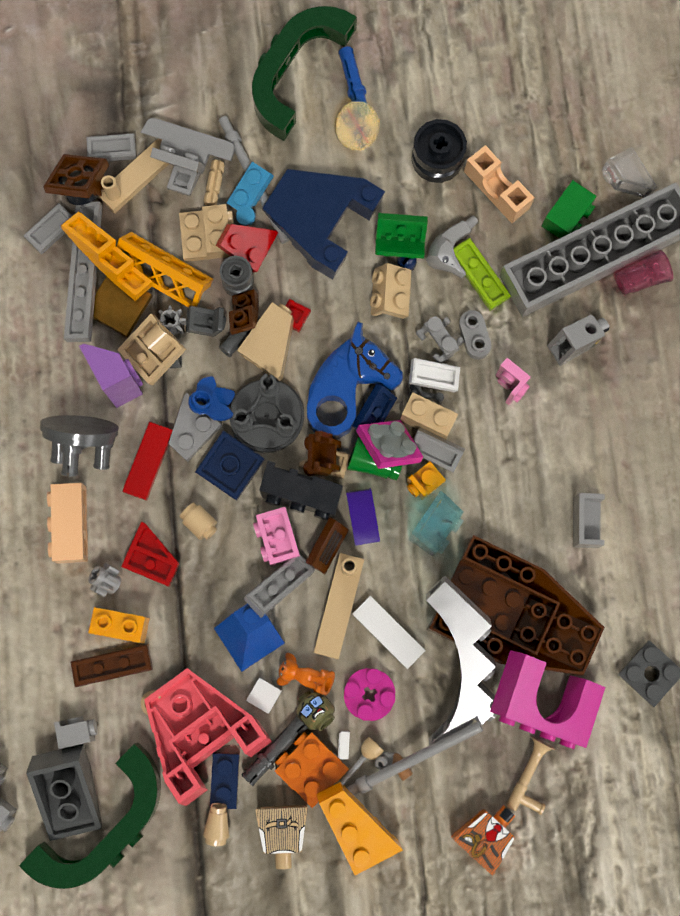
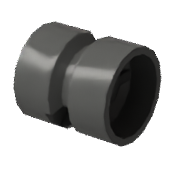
M231 256L225 259L220 266L219 272L223 288L227 294L233 296L252 290L254 279L250 263L241 256Z

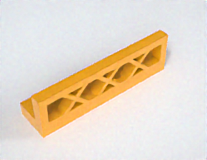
M133 232L119 238L117 248L122 252L124 250L130 254L131 259L134 260L135 268L152 280V287L188 308L190 306L198 307L203 292L211 287L213 278ZM146 263L150 265L154 275L148 276L145 274L141 264ZM167 275L171 277L175 287H167L161 276ZM188 287L196 292L193 300L185 297L182 288Z

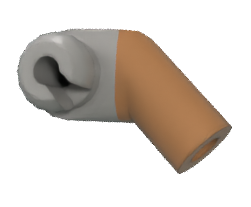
M383 752L375 759V766L377 769L382 770L403 758L398 753ZM410 768L398 773L402 781L413 774Z

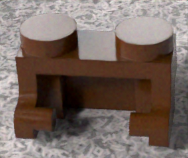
M315 431V434H309L304 440L305 448L308 450V461L303 466L304 473L307 476L318 477L340 472L341 466L336 465V449L341 447V441L333 439V434L323 431Z

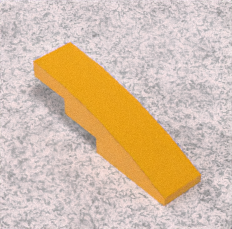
M78 211L61 225L63 231L91 262L134 301L152 287V280L134 267V260L116 247V240Z

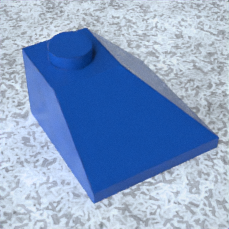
M248 603L214 628L241 672L285 644L267 614L260 618Z

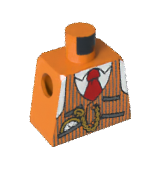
M504 805L494 817L485 809H482L453 833L451 837L493 876L514 841L515 837L506 827L514 819L515 815Z

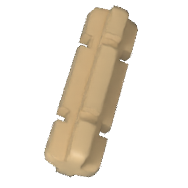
M214 159L211 161V171L209 172L206 186L207 193L204 196V204L206 206L217 205L218 202L217 196L220 192L222 174L225 167L224 162Z

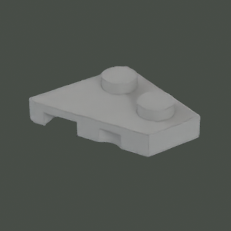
M188 393L183 397L169 440V445L187 462L222 427L221 423L211 419L208 415L194 413L188 405L190 397Z

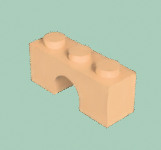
M485 145L467 159L464 173L501 213L513 223L530 209L535 197L519 180L512 184L506 179L501 171L502 162Z

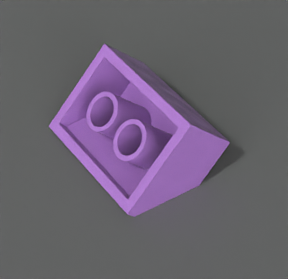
M82 344L79 346L102 390L116 408L143 395L140 389L143 383L129 359L123 360L119 353L91 345Z

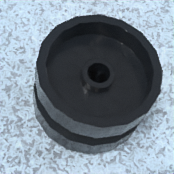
M435 119L426 122L418 129L414 137L412 164L414 170L421 178L429 182L443 183L453 179L459 173L467 149V140L460 127L448 120Z

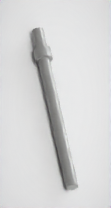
M223 116L219 119V123L226 134L225 140L233 143L235 154L243 170L246 172L251 162L241 145L242 139L238 132L234 131L228 117ZM266 191L259 200L262 207L269 199ZM269 218L274 230L278 232L277 236L281 244L288 242L289 238Z
M477 721L370 776L364 775L356 779V783L346 788L353 795L360 792L364 794L372 790V786L482 732L483 728L480 722Z

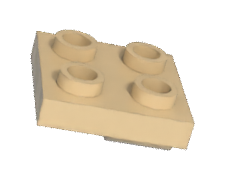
M150 314L117 350L125 359H129L134 369L148 384L154 385L187 349L155 315Z

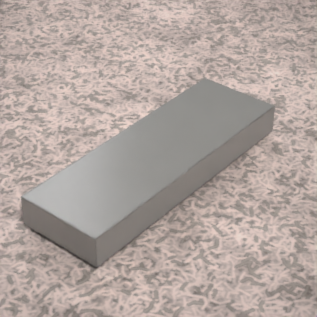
M300 553V557L285 562L244 597V600L260 618L315 572L313 567L305 563L306 560Z

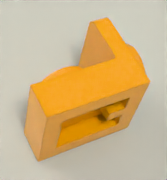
M429 461L416 473L411 474L407 478L408 485L406 487L415 498L419 496L423 500L441 486L446 479Z

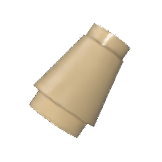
M213 803L210 806L203 833L205 843L210 846H223L230 837L227 806L225 804Z

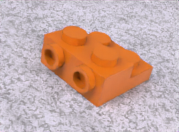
M304 732L293 743L296 748L289 755L285 751L275 762L278 766L275 772L313 808L319 802L317 794L337 783L349 768L313 732L309 735Z

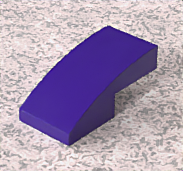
M371 488L346 492L355 546L380 542Z

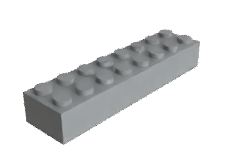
M675 182L504 265L499 276L510 293L520 315L524 317L680 241V188Z

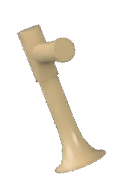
M531 736L534 743L533 752L506 806L516 811L519 804H522L541 815L546 805L526 796L525 792L541 758L548 751L556 749Z

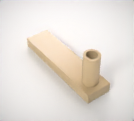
M158 138L115 178L111 175L102 178L101 185L104 190H101L102 196H98V198L114 214L169 165V163L150 157L152 148L159 149L162 139Z
M342 553L339 554L314 649L315 654L339 660L365 559Z

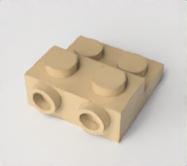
M226 204L203 206L202 211L179 213L184 262L231 257L216 246L226 225L234 224L232 210L228 211Z

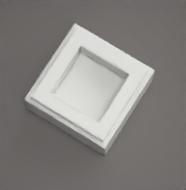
M259 678L246 701L269 714L282 690Z
M350 731L339 732V759H349Z

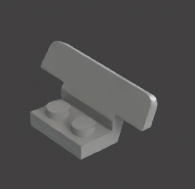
M156 118L148 119L140 132L162 139L159 149L152 148L151 158L201 174L205 170L210 155L232 162L235 152L233 143Z

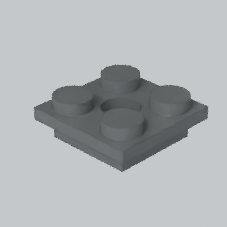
M648 640L618 675L652 707H655L680 679V668ZM648 666L653 667L656 671V677L653 681H648L644 676V671Z

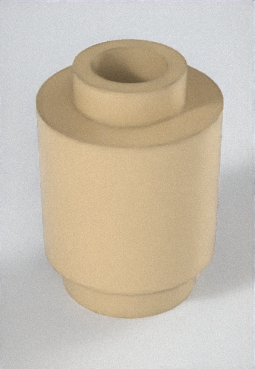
M193 502L180 514V518L183 520L182 524L199 540L203 538L208 540L217 531L215 527L217 521L201 505L197 506Z

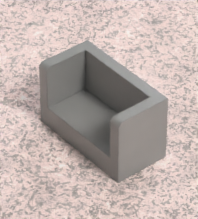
M579 493L573 497V547L600 548L604 546V540H600L601 502L605 500V494Z

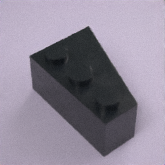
M267 462L259 489L262 498L266 499L265 503L280 507V503L289 505L290 510L298 513H304L305 510L314 512V517L328 520L329 517L335 518L343 485L316 476L310 477L299 474L298 470L292 468L289 471L275 467L276 463Z

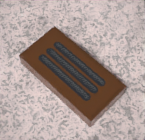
M329 518L305 563L317 571L326 574L349 529L337 520Z

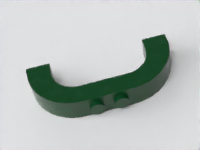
M312 7L292 17L283 27L280 34H276L273 37L270 49L267 53L264 52L259 59L252 81L254 109L259 121L267 131L285 141L296 124V111L279 102L273 92L301 47L308 41L316 38L329 39L345 47L357 29V16L336 7Z
M138 742L134 743L115 763L129 777L134 788V801L129 812L91 853L83 859L68 860L62 858L45 841L39 844L19 865L27 875L38 883L52 888L67 889L78 887L96 878L109 865L114 868L125 857L121 852L128 845L133 848L144 836L141 831L150 822L157 810L161 795V780L153 758Z

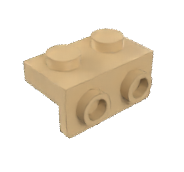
M389 263L374 269L372 275L373 289L370 299L371 315L387 314L402 319L409 317L412 270Z

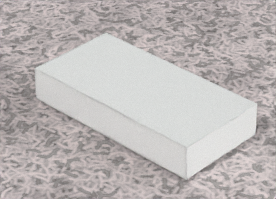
M413 358L410 366L409 384L457 392L460 367Z

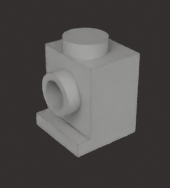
M83 716L68 719V725H66L65 720L54 722L59 749L95 741L94 735L98 734L95 719L84 721Z

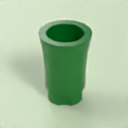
M357 437L347 470L363 472L385 479L388 477L397 481L403 465L378 469L360 437Z

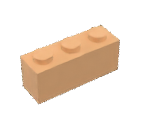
M82 483L50 484L51 492H47L48 507H51V517L47 519V528L51 532V542L48 543L49 558L52 557V561L57 564L88 562L86 486Z

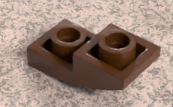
M253 289L232 296L233 311H229L230 333L232 335L256 327L259 298L258 293Z

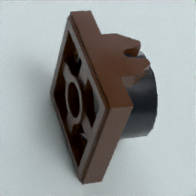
M63 154L43 186L45 193L64 195L66 200L73 205H84L92 202L98 196H102L101 190L104 189L101 185V180L109 167L108 161L104 158Z

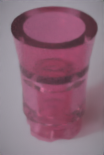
M658 250L647 258L615 274L616 284L622 295H627L658 284L672 282V267L666 254L662 250Z

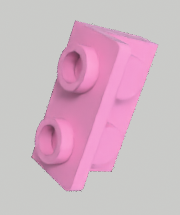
M506 358L500 365L496 377L502 387L507 390L510 388L513 390L506 400V403L510 405L513 400L518 403L530 387L527 382L531 376L510 359Z
M286 507L256 515L257 522L253 523L257 538L262 537L264 547H260L264 562L269 561L272 567L277 563L300 557Z

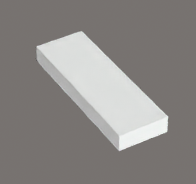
M371 596L352 614L406 669L426 651Z

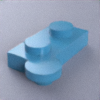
M251 162L227 201V204L238 210L236 219L244 226H249L255 221L256 213L252 207L256 206L274 175L254 162Z

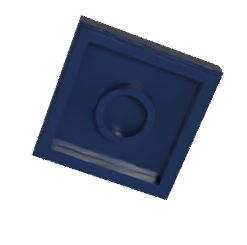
M223 431L195 473L233 499L238 500L265 461V458Z

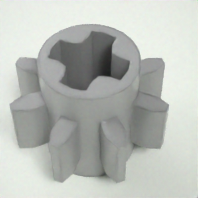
M171 306L164 312L159 310L161 315L159 320L173 335L178 332L183 334L182 325H186L187 320L180 318L183 315L182 310L174 311ZM168 320H171V321H174V320H175V324H172V323H168V324H167V321H168Z
M104 563L103 567H94L88 578L89 583L92 584L90 590L103 597L106 596L107 592L110 594L115 593L121 584V578L117 576L120 571L107 563Z

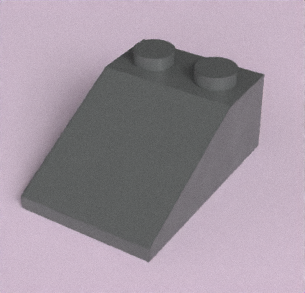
M84 744L32 756L26 774L49 840H57L102 829L91 765Z

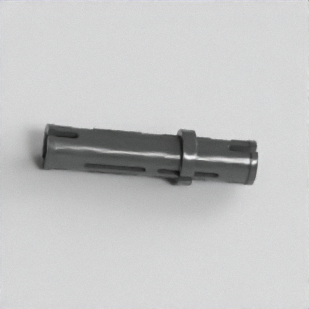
M296 716L262 753L259 752L256 755L258 758L241 774L242 777L251 786H254L268 769L272 770L275 767L274 763L308 729L307 726Z

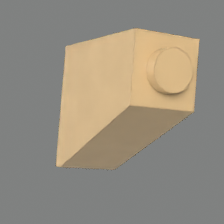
M272 302L257 322L256 327L251 330L237 351L240 356L269 376L270 374L273 375L280 382L284 376L294 319L289 308L281 303L277 306Z

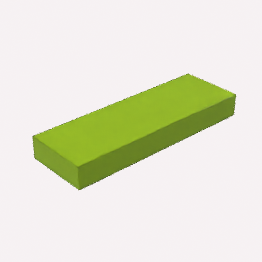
M470 238L453 248L457 260L466 272L465 277L489 311L510 299V293Z

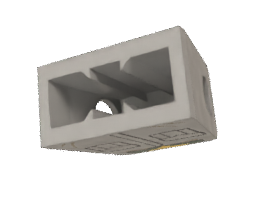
M589 315L563 328L547 347L559 366L593 348L605 336V333L609 331V324L604 318L596 320L593 315Z

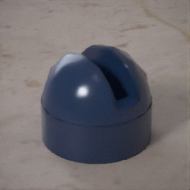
M398 257L397 266L412 271L415 269L416 258H410L404 265L402 262L407 257Z

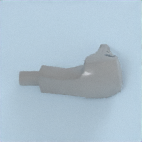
M472 215L466 221H461L439 234L430 246L426 258L428 265L433 269L450 272L459 278H464L466 272L457 260L453 247L458 240L471 233V229L478 223V219Z

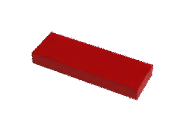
M149 422L122 490L123 493L145 501L148 500L169 446L172 429Z

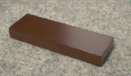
M148 644L70 662L75 687L153 670Z

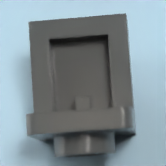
M195 306L187 308L186 332L214 337L224 330L226 325L224 308L218 307L215 310Z

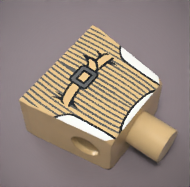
M307 805L261 806L256 808L264 854H275L276 869L292 868L291 853L302 852Z

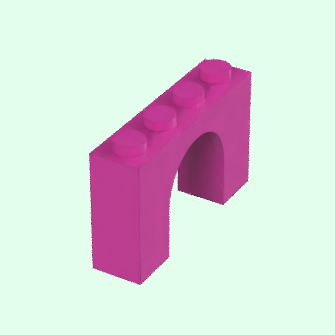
M510 650L490 712L499 715L498 721L511 726H514L515 722L520 723L519 729L532 734H535L536 730L541 731L539 737L555 742V739L559 738V744L568 748L575 749L576 745L587 748L606 687L587 679L570 675L559 707L553 714L543 718L539 713L536 698L546 662L527 654Z

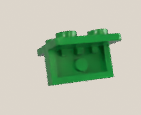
M378 213L375 254L386 257L423 259L425 256L428 217Z

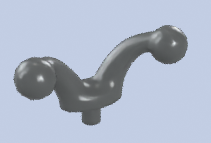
M410 385V395L413 392L424 398L435 399L437 402L444 400V395L441 392L436 394L423 392L417 385Z

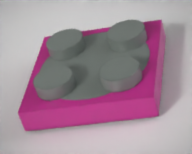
M401 420L359 425L356 430L378 469L420 463L423 459L422 453Z

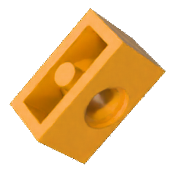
M94 607L88 633L145 644L150 618Z

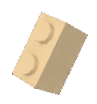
M412 392L400 420L416 429L421 427L447 439L458 414Z

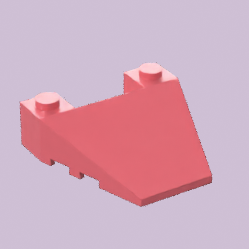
M188 668L144 699L151 730L154 733L157 745V754L160 757L163 769L164 782L181 805H189L208 790L194 767L233 738H235L243 752L249 757H253L272 742L256 718Z

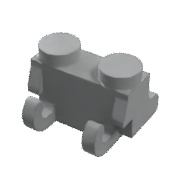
M437 316L432 317L416 332L421 341L426 338L425 333L429 332L440 347L443 355L440 356L438 353L433 355L436 360L435 362L443 363L451 358L454 353L460 350L459 346L465 342L462 337L456 341L445 329L451 322L448 317L444 318L443 322Z

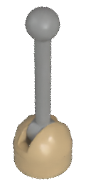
M368 737L361 746V758L339 782L344 785L366 759L375 760L384 750L372 738Z

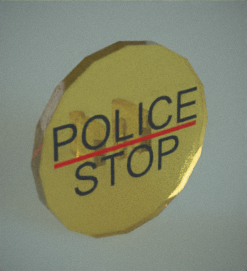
M362 101L350 102L344 105L337 113L335 119V134L338 141L350 150H364L373 144L379 133V118L376 111L371 105Z

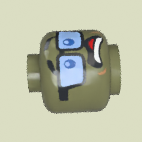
M307 691L298 699L299 705L296 713L308 729L322 731L335 719L333 715L335 707L326 695Z

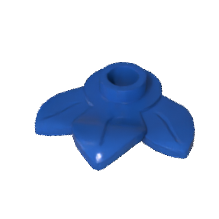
M213 376L206 377L197 383L196 391L190 395L188 405L194 413L206 414L213 420L225 421L233 417V412L228 406L234 399L235 391L218 388ZM197 402H203L204 405H199Z

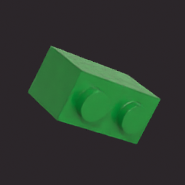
M572 180L545 217L541 227L559 239L580 229L582 224L579 222L582 218L588 219L596 206L593 205V202L597 196Z

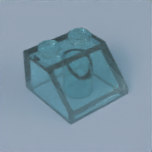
M440 491L408 540L433 557L437 551L442 554L450 542L446 538L451 530L456 533L464 520L460 517L464 511L445 493Z

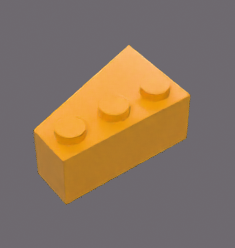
M341 782L317 794L319 804L354 875L403 851L399 840Z

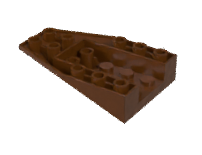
M473 535L450 581L491 619L490 634L483 641L477 640L476 642L499 664L506 665L511 650L546 662L544 670L584 675L605 627L543 568ZM435 611L427 630L455 643L447 624L440 614Z

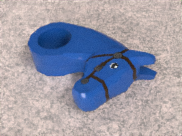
M357 322L351 338L330 354L319 368L311 383L307 403V420L314 433L315 431L333 434V439H340L350 433L352 425L356 420L355 396L358 384H379L392 391L402 383L403 372L375 343L363 336V323ZM327 401H336L345 407L347 416L341 424L327 426L319 421L316 415L318 408Z

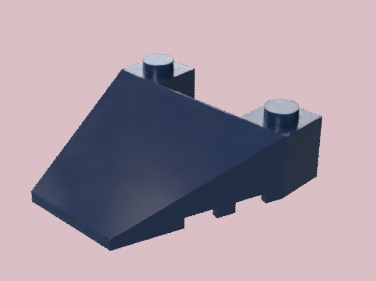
M287 169L262 210L289 238L292 245L302 253L312 268L333 280L344 263L348 251L328 239L348 208L370 221L381 203L385 191L364 178Z

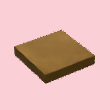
M106 276L95 294L93 319L128 338L153 296L146 291L140 298L134 301Z

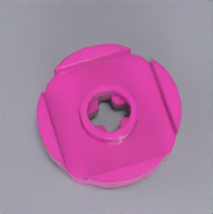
M365 668L355 672L350 676L344 688L346 707L351 714L363 721H375L383 718L391 711L395 703V687L392 680L387 674L378 669ZM366 687L377 691L373 702L362 698Z

